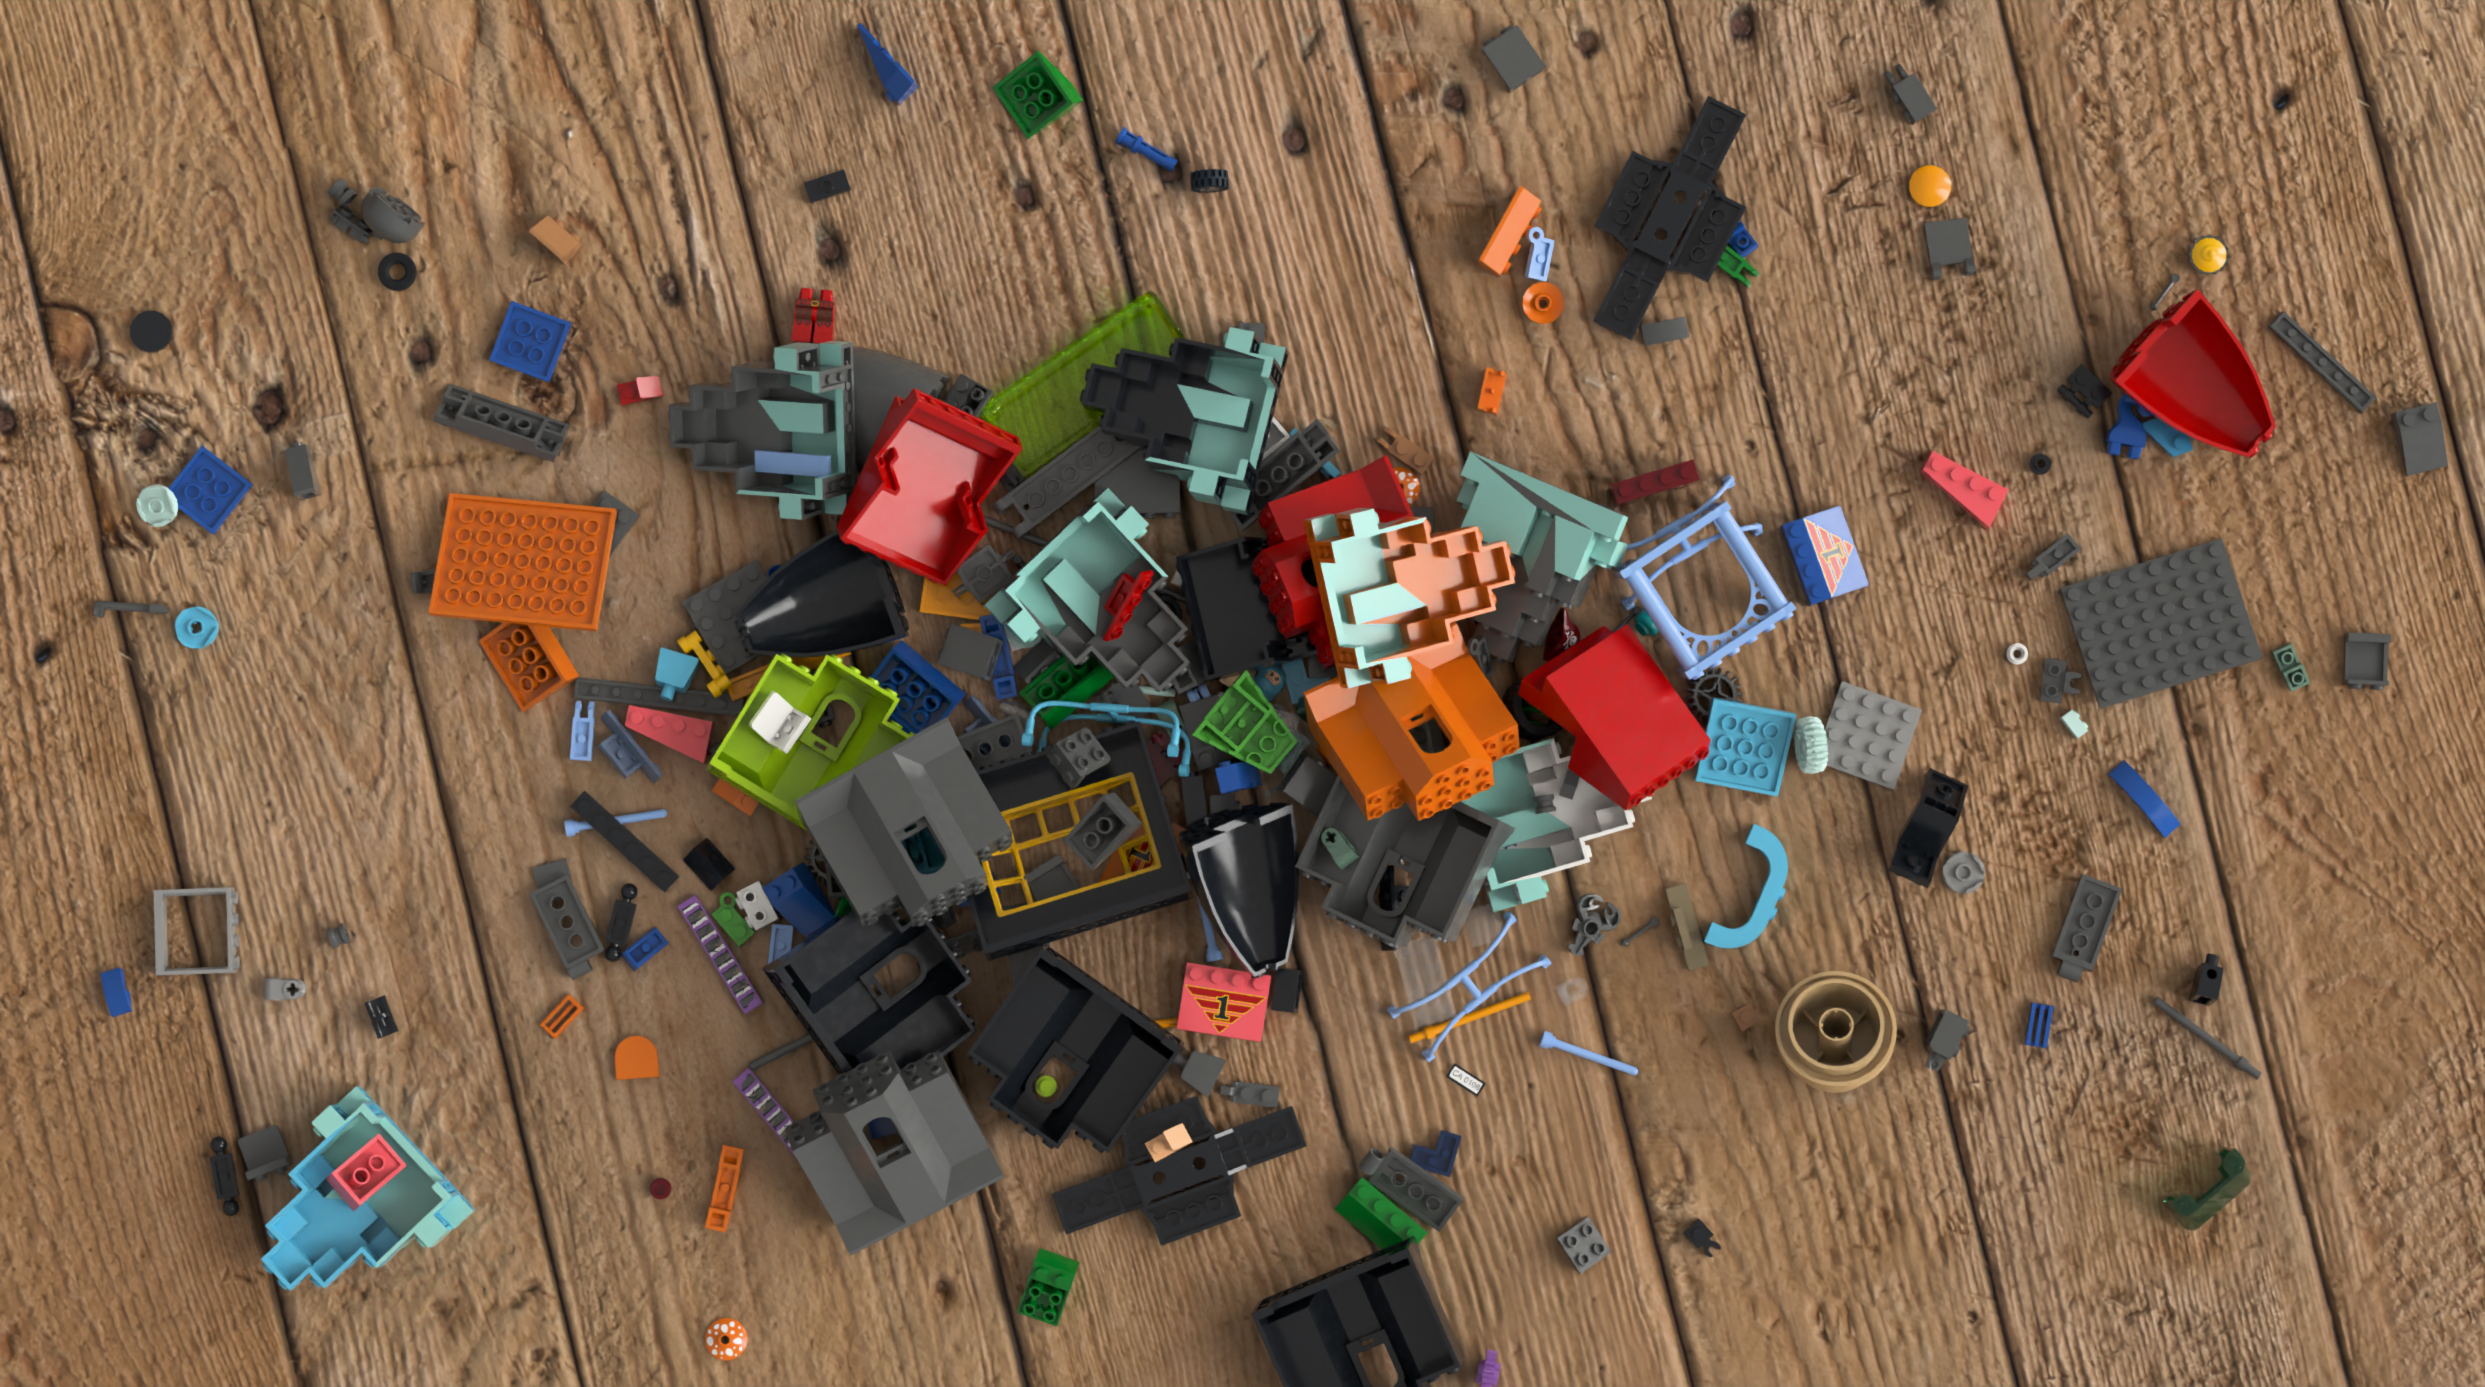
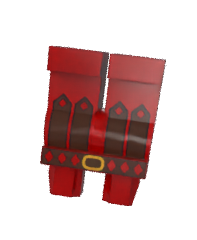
M801 288L799 299H796L792 342L812 343V336L813 343L820 344L834 341L836 303L833 302L832 290H821L820 301L812 300L813 289Z

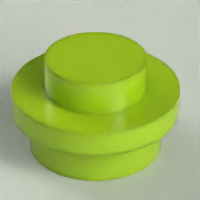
M1045 1075L1036 1081L1035 1088L1039 1095L1049 1097L1055 1093L1057 1084L1054 1078Z

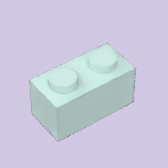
M2070 710L2060 719L2075 739H2078L2088 731V726L2079 719L2080 715L2076 710Z

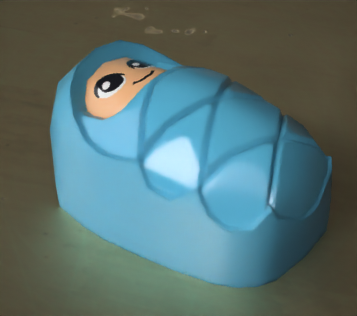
M1279 666L1262 669L1253 678V681L1261 689L1268 702H1272L1282 692L1287 680L1286 673Z

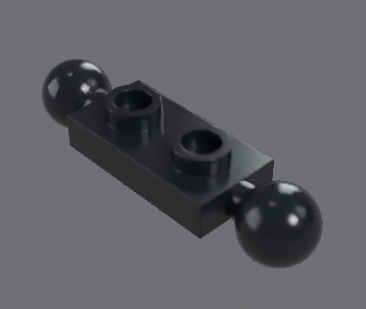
M632 883L622 886L621 895L623 900H615L605 941L611 942V945L604 952L605 958L610 962H616L620 959L622 953L619 945L627 946L637 904L631 903V900L638 894L637 887Z
M217 1136L210 1142L212 1151L216 1153L215 1157H210L217 1200L225 1198L222 1211L227 1216H234L239 1211V1204L233 1199V1196L240 1195L233 1155L232 1153L225 1154L227 1141L224 1137Z

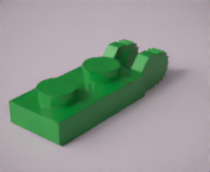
M1728 246L1717 264L1720 269L1733 279L1736 278L1747 288L1750 287L1751 282L1739 274L1741 269L1744 268L1754 277L1759 275V272L1749 265L1747 260Z

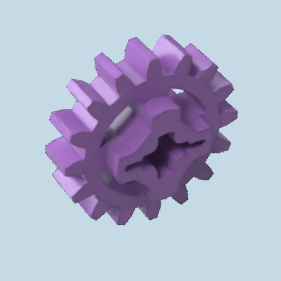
M1487 1349L1485 1360H1479L1475 1383H1480V1387L1497 1386L1501 1366L1500 1363H1496L1497 1351Z

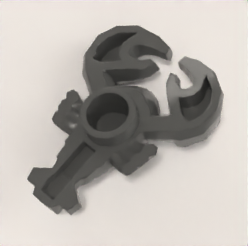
M1594 893L1585 894L1576 902V909L1579 912L1581 921L1578 918L1575 919L1572 929L1578 932L1576 933L1575 942L1567 946L1569 951L1575 956H1583L1582 948L1590 941L1598 944L1603 940L1605 935L1600 934L1599 931L1616 929L1621 921L1619 909L1609 902L1605 904L1609 907L1610 913H1607L1606 908L1602 910L1604 922H1601L1598 912L1587 913V910H1593L1600 906L1598 903L1592 904L1594 900L1603 902V899Z

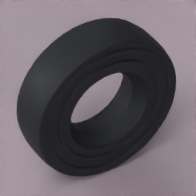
M391 253L385 256L379 264V279L390 290H405L416 279V265L406 254ZM394 264H401L405 267V275L400 280L392 279L389 274V270Z

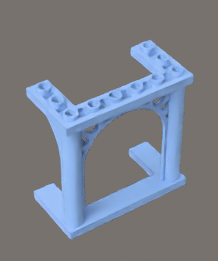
M1727 501L1714 502L1700 513L1701 516L1637 559H1628L1619 568L1616 567L1612 570L1615 578L1626 579L1676 656L1680 665L1676 672L1680 677L1689 680L1700 678L1705 674L1703 670L1709 666L1711 669L1722 663L1721 659L1726 655L1729 657L1740 651L1739 647L1744 643L1747 645L1758 639L1756 635L1762 631L1764 633L1771 631L1776 627L1774 623L1789 619L1794 615L1792 612L1796 610L1794 604L1786 600L1729 512L1731 507ZM1713 521L1748 577L1750 602L1743 618L1733 628L1721 634L1704 636L1686 630L1674 619L1642 570V567ZM1759 591L1761 597L1764 595L1766 599H1756L1755 595ZM1756 604H1764L1768 609L1764 611L1765 615H1757L1754 613L1753 607ZM1751 616L1759 620L1758 622L1752 621V625L1747 623L1748 618ZM1733 630L1737 631L1736 636H1732ZM1689 637L1694 638L1691 648L1689 647L1691 643L1686 640ZM1705 640L1708 644V650L1705 655L1700 656L1697 653V646L1700 641ZM1719 640L1720 646L1717 644L1713 651V641Z

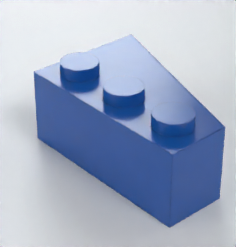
M1231 761L1219 763V768H1215L1221 795L1262 785L1259 769L1246 762L1231 764Z

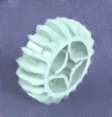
M1812 716L1797 720L1793 736L1794 752L1798 766L1801 771L1809 774L1824 771L1828 761V745L1824 725L1820 719Z

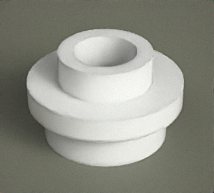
M2015 643L2008 647L2006 656L2012 664L2018 665L2026 661L2028 651L2024 645ZM2015 650L2020 651L2021 655L2019 658L2014 657L2013 652Z

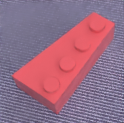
M1934 451L1929 453L1920 471L1921 474L1947 494L1951 500L1962 507L1966 513L1977 520L1985 529L1990 527L2008 492V489Z
M629 705L625 722L626 727L707 764V754L711 745L714 722Z

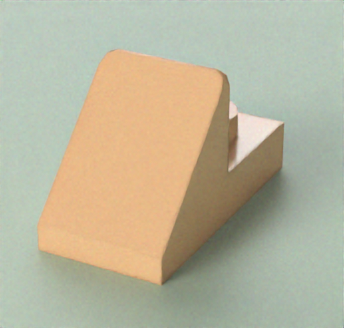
M1183 1123L1164 1131L1163 1134L1146 1142L1145 1145L1156 1163L1193 1141Z

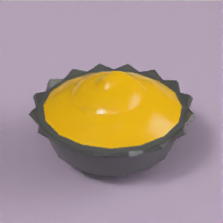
M2211 234L2207 236L2202 235L2199 239H2195L2194 243L2190 246L2188 253L2190 257L2189 262L2193 265V269L2198 270L2200 274H2206L2207 276L2211 274L2216 275L2219 271H2223L2224 267L2228 264V258L2230 257L2228 254L2229 248L2225 246V241L2220 240L2218 236L2213 237Z

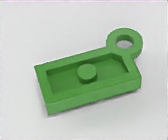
M725 892L719 899L721 906L711 915L740 947L756 932L752 928L750 929L744 918L734 908L736 905L735 895ZM727 896L732 899V903L729 905L724 903V899Z

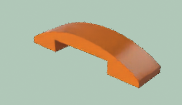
M723 1144L712 1201L705 1224L707 1229L726 1233L743 1160L744 1149Z

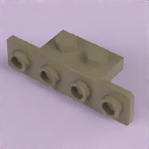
M1686 884L1667 888L1666 894L1672 912L1669 918L1672 927L1676 926L1678 935H1675L1678 948L1682 947L1688 970L1691 971L1708 966V959Z

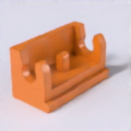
M1486 367L1476 411L1497 415L1506 377L1504 371H1495L1493 368Z

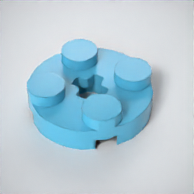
M203 607L187 608L178 615L175 621L178 640L184 646L192 649L206 648L214 642L218 635L219 622L210 610ZM200 622L202 630L194 634V628L191 626L193 623L198 624Z

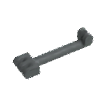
M96 600L93 614L99 618L105 616L106 610L168 614L170 609L160 604Z

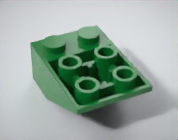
M1039 1248L1017 1313L1058 1326L1080 1262Z

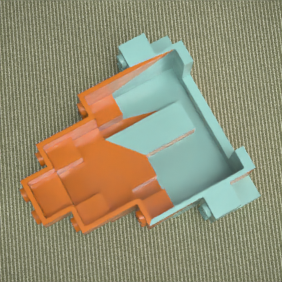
M1356 508L1337 514H1324L1303 520L1341 688L1349 689L1371 682L1390 684L1411 678L1412 666L1407 656L1454 644V631L1449 623L1495 611L1497 601L1492 589L1515 583V570L1509 558L1511 555L1509 545L1506 544V541L1499 540L1482 544L1483 536L1478 526H1466L1447 532L1438 531L1431 533V526L1426 517H1407L1388 523H1381L1374 508Z

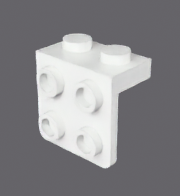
M772 691L751 719L749 726L771 746L787 754L811 718L793 708L778 693Z

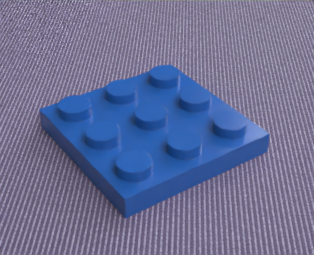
M511 301L489 360L550 383L572 323Z
M201 446L168 489L175 495L180 510L211 534L215 535L253 484L207 448Z

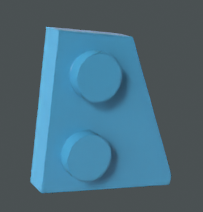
M2155 418L2142 423L2145 431L2171 457L2193 450L2188 436L2167 426L2159 419Z

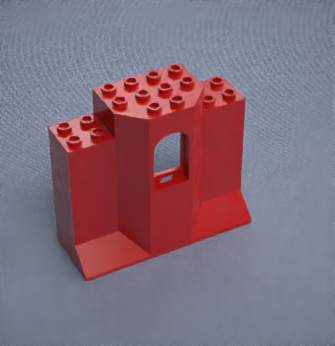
M1387 455L1354 472L1268 502L1258 514L1259 525L1266 532V540L1269 546L1261 550L1252 561V570L1260 579L1261 591L1267 596L1270 602L1269 609L1276 616L1278 630L1284 635L1285 639L1309 631V640L1312 645H1315L1318 652V661L1321 665L1323 664L1325 670L1336 666L1319 588L1308 584L1301 571L1302 564L1312 559L1303 520L1324 514H1337L1356 508H1374L1381 523L1414 517Z

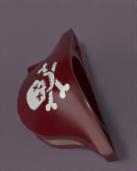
M1563 607L1558 611L1549 629L1543 660L1550 661L1580 641L1579 629L1571 622L1567 609Z

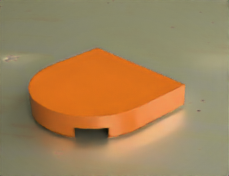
M630 1036L618 1045L615 1052L616 1080L660 1077L658 1052L655 1045L649 1039L643 1036Z

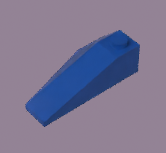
M859 23L857 25L882 84L887 91L884 94L892 103L896 101L900 105L918 89L916 81L897 61L894 62L890 53L885 48H881L880 43Z

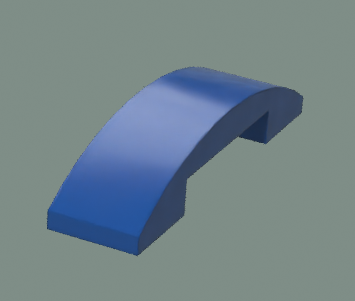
M991 614L981 616L979 620L982 633L1004 641L993 672L996 698L1000 700L1018 696L1013 662L1004 625L1000 624Z
M2125 760L2108 774L2119 788L2124 790L2151 821L2150 823L2164 838L2180 825V822L2162 799Z

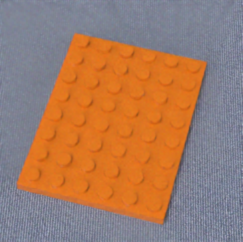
M449 493L428 611L429 615L597 631L617 515L616 508Z

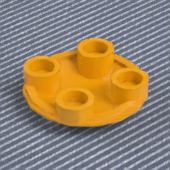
M1926 165L1918 168L1912 174L1909 181V191L1918 205L1934 207L1942 204L1948 198L1951 191V182L1948 174L1943 169L1934 165Z

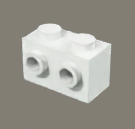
M757 881L736 892L738 897L735 898L741 910L744 908L748 915L745 917V920L750 929L754 927L756 931L780 919L775 908L764 893L761 881Z

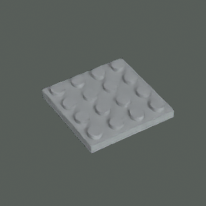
M1841 681L1824 728L1828 745L1827 767L1894 790L1922 710Z

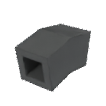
M1567 771L1559 795L1572 800L1580 777L1574 772Z

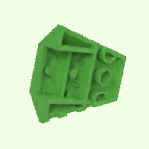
M1247 670L1224 692L1192 734V736L1268 774L1275 770L1298 742L1284 721L1275 712L1271 703L1265 698L1261 689L1250 677Z

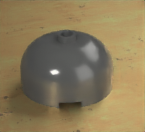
M373 186L363 199L361 205L362 218L372 230L371 233L380 240L384 238L393 243L401 244L413 240L425 225L424 222H420L422 217L401 199H396L391 195L387 196L385 195L387 193L386 190Z

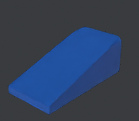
M655 927L624 951L621 956L635 972L667 946L669 942Z

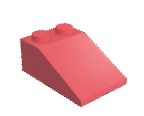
M377 1134L333 1171L326 1180L349 1207L355 1211L407 1165L384 1138Z

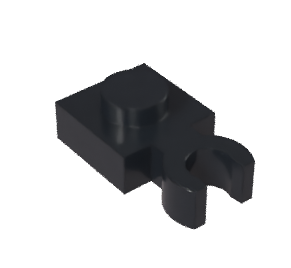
M1699 1218L1683 1232L1697 1249L1703 1245L1705 1254L1709 1257L1713 1256L1709 1252L1710 1246L1714 1245L1718 1250L1721 1249L1717 1242L1710 1240L1714 1234Z

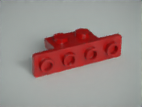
M1152 570L1139 573L1136 580L1128 573L1122 574L1104 606L1114 616L1103 637L1104 641L1116 640L1122 635L1124 625L1131 619L1132 611L1142 600L1141 595L1152 582L1151 578L1154 574Z

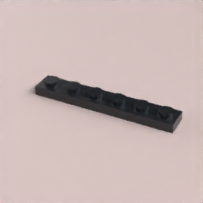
M585 790L572 803L570 807L662 891L666 892L679 878L677 873Z

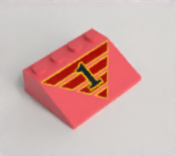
M1187 963L1177 1029L1261 1042L1271 976L1263 974L1259 978H1251V975L1245 971Z

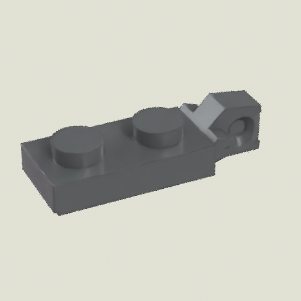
M2067 533L2031 562L2033 568L2025 576L2029 581L2038 575L2044 578L2078 553L2081 548Z
M1240 1081L1232 1082V1087L1220 1086V1094L1230 1095V1101H1235V1103L1277 1108L1280 1090L1278 1086Z

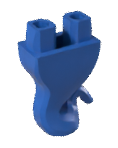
M2124 393L2117 405V422L2108 431L2106 436L2107 454L2119 456L2121 446L2128 447L2126 458L2138 460L2142 449L2145 448L2147 436L2144 426L2130 407L2131 405H2136L2139 414L2144 417H2148L2151 414Z

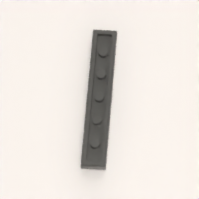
M2284 311L2268 326L2274 334L2359 413H2363L2377 398Z

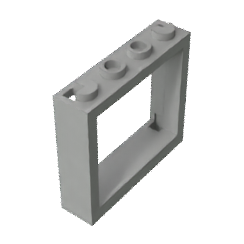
M233 887L154 890L156 976L237 973L236 968L240 967L239 956H236V947H239V935L235 932V926H238L239 923L238 913H235V904H238V893L234 892ZM226 894L228 967L168 969L167 896Z

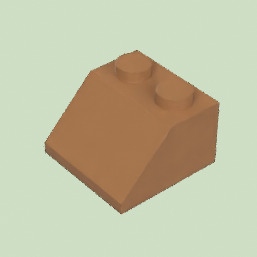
M547 216L532 227L529 232L566 265L582 247L578 242L581 238L572 230L569 233L564 230L565 224L556 216L554 219Z

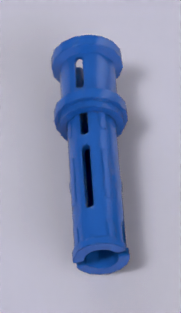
M1125 126L1123 127L1115 141L1116 144L1120 143L1131 149L1130 152L1135 154L1137 152L1172 172L1178 161L1177 159L1143 141L1142 136H1136L1127 131Z

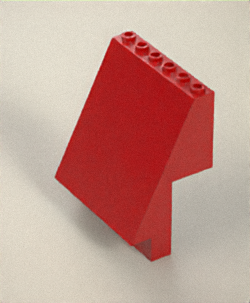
M913 388L906 399L895 396L837 525L840 539L846 544L857 546L863 552L875 554L881 560L886 559L893 562L899 568L904 567L911 570L917 576L922 575L933 583H940L946 586L988 531L980 505L1023 449L1019 437Z
M1628 624L1614 633L1605 626H1602L1522 679L1518 695L1576 736L1568 769L1626 811L1633 806H1637L1647 796H1652L1657 789L1665 787L1670 780L1678 778L1683 771L1691 769L1699 760H1704L1709 754L1710 738Z

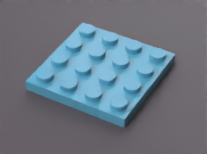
M1713 697L1705 733L1711 740L1709 745L1710 751L1704 760L1698 761L1694 780L1778 797L1797 716L1796 713Z

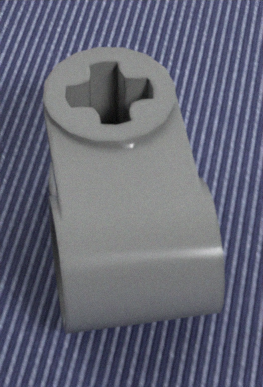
M264 978V1000L297 999L303 997L307 990L305 983L298 979ZM295 986L299 989V991H291V987Z

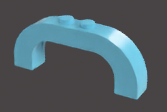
M1752 824L1744 844L1757 849L1765 856L1769 868L1767 878L1750 918L1744 925L1730 929L1710 922L1702 942L1714 947L1737 948L1755 940L1766 928L1769 919H1774L1777 908H1775L1777 900L1781 901L1786 889L1783 886L1788 873L1786 852L1775 835L1756 824Z

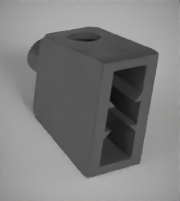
M1193 1050L1190 1058L1179 1053L1173 1064L1184 1069L1180 1076L1183 1080L1208 1097L1226 1060Z

